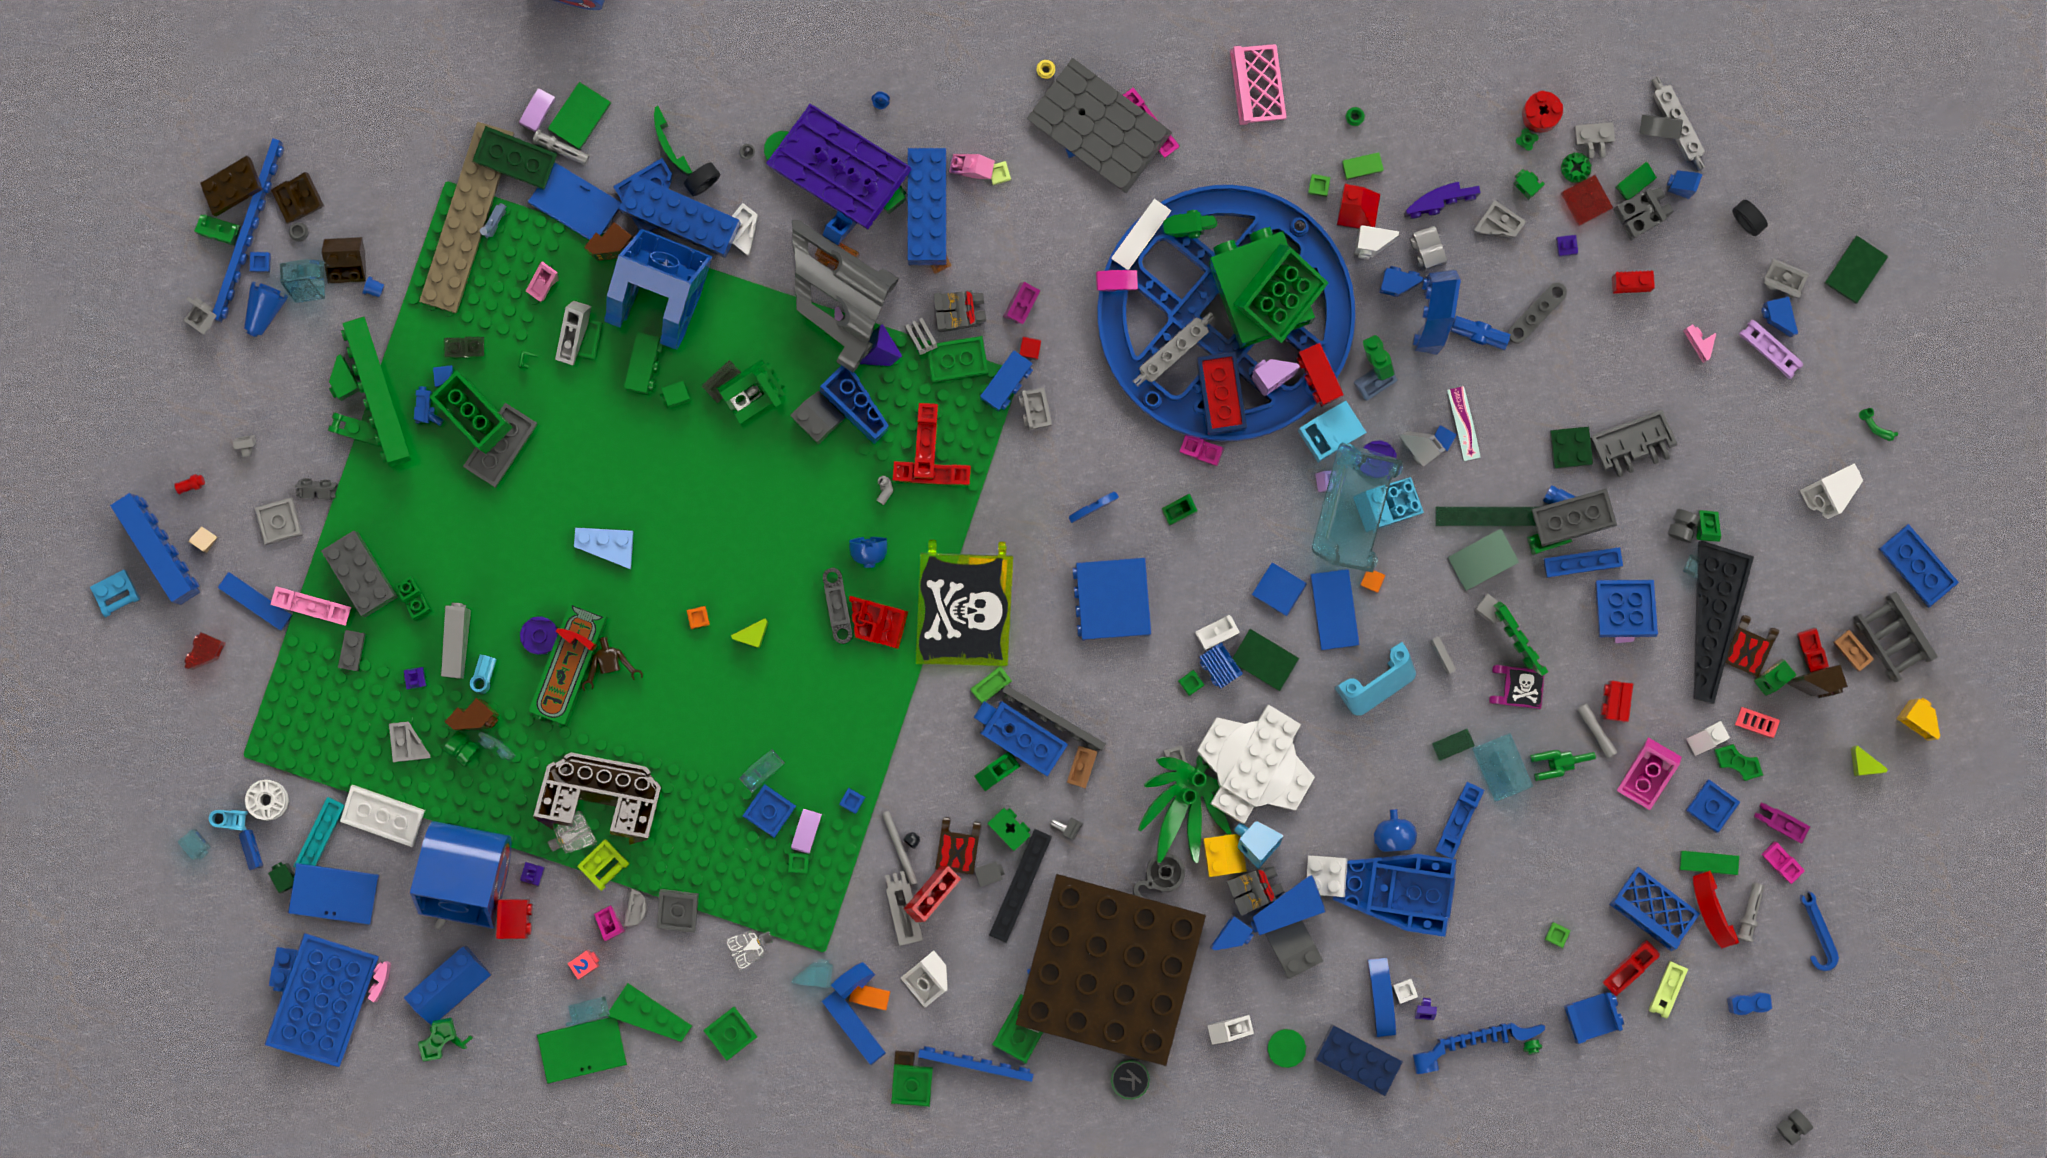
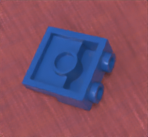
M282 947L276 948L274 966L271 969L269 986H272L274 991L283 992L298 950Z

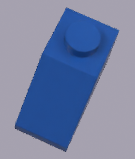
M1677 170L1674 175L1671 174L1667 181L1669 186L1668 192L1690 199L1696 193L1703 174Z
M1789 297L1768 301L1763 304L1762 315L1768 324L1789 337L1798 334Z

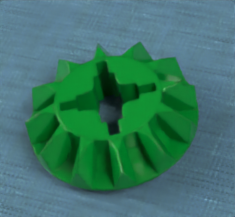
M1574 152L1564 158L1561 164V171L1568 181L1580 183L1585 181L1591 174L1592 164L1583 153ZM1573 163L1576 165L1582 163L1580 172L1578 170L1570 172L1574 167Z

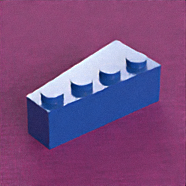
M841 365L820 386V393L872 443L875 444L888 431L889 425L854 372L852 373Z

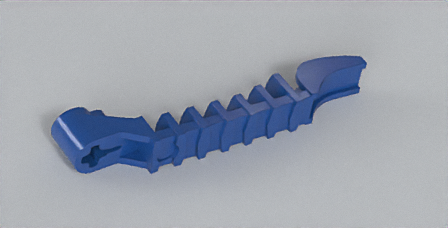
M1501 1023L1499 1026H1489L1487 1029L1481 1028L1479 1031H1469L1467 1034L1461 1033L1455 1037L1440 1038L1432 1051L1413 1054L1416 1074L1438 1071L1437 1059L1441 1055L1446 1054L1445 1049L1450 1048V1051H1456L1455 1042L1460 1043L1461 1049L1467 1048V1039H1470L1471 1046L1477 1045L1476 1037L1479 1036L1481 1043H1487V1034L1491 1035L1492 1042H1498L1497 1032L1501 1031L1502 1042L1509 1043L1507 1029H1509L1513 1038L1524 1041L1542 1033L1545 1030V1025L1540 1024L1530 1028H1520L1514 1023Z

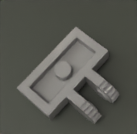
M1613 122L1575 125L1574 127L1576 146L1587 145L1588 158L1594 157L1593 144H1599V155L1602 158L1606 155L1605 143L1615 142Z

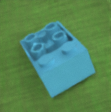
M1347 401L1342 402L1298 429L1300 436L1318 463L1367 433Z
M1411 477L1354 496L1367 533L1424 513Z

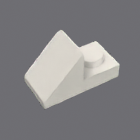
M1719 721L1688 737L1686 740L1696 756L1716 747V745L1730 737L1722 722Z

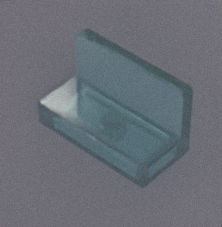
M603 996L568 1006L572 1021L567 1022L566 1027L610 1015L606 997Z

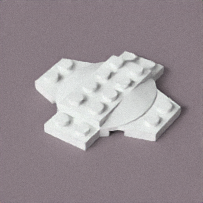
M1269 704L1265 707L1258 721L1247 724L1215 718L1197 749L1198 754L1217 773L1219 789L1210 804L1242 824L1246 822L1254 807L1265 804L1294 811L1297 810L1315 778L1295 753L1292 739L1301 724Z

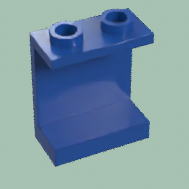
M1605 992L1564 1006L1577 1044L1616 1030H1623L1624 1020L1621 1013H1617L1616 1006H1618L1615 995H1612L1611 992Z

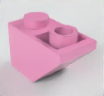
M953 154L949 172L976 179H991L995 161L980 154Z

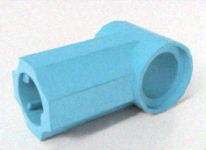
M480 654L474 676L470 680V687L478 694H485L489 691L490 680L497 659ZM479 680H484V687L482 689H476V683Z

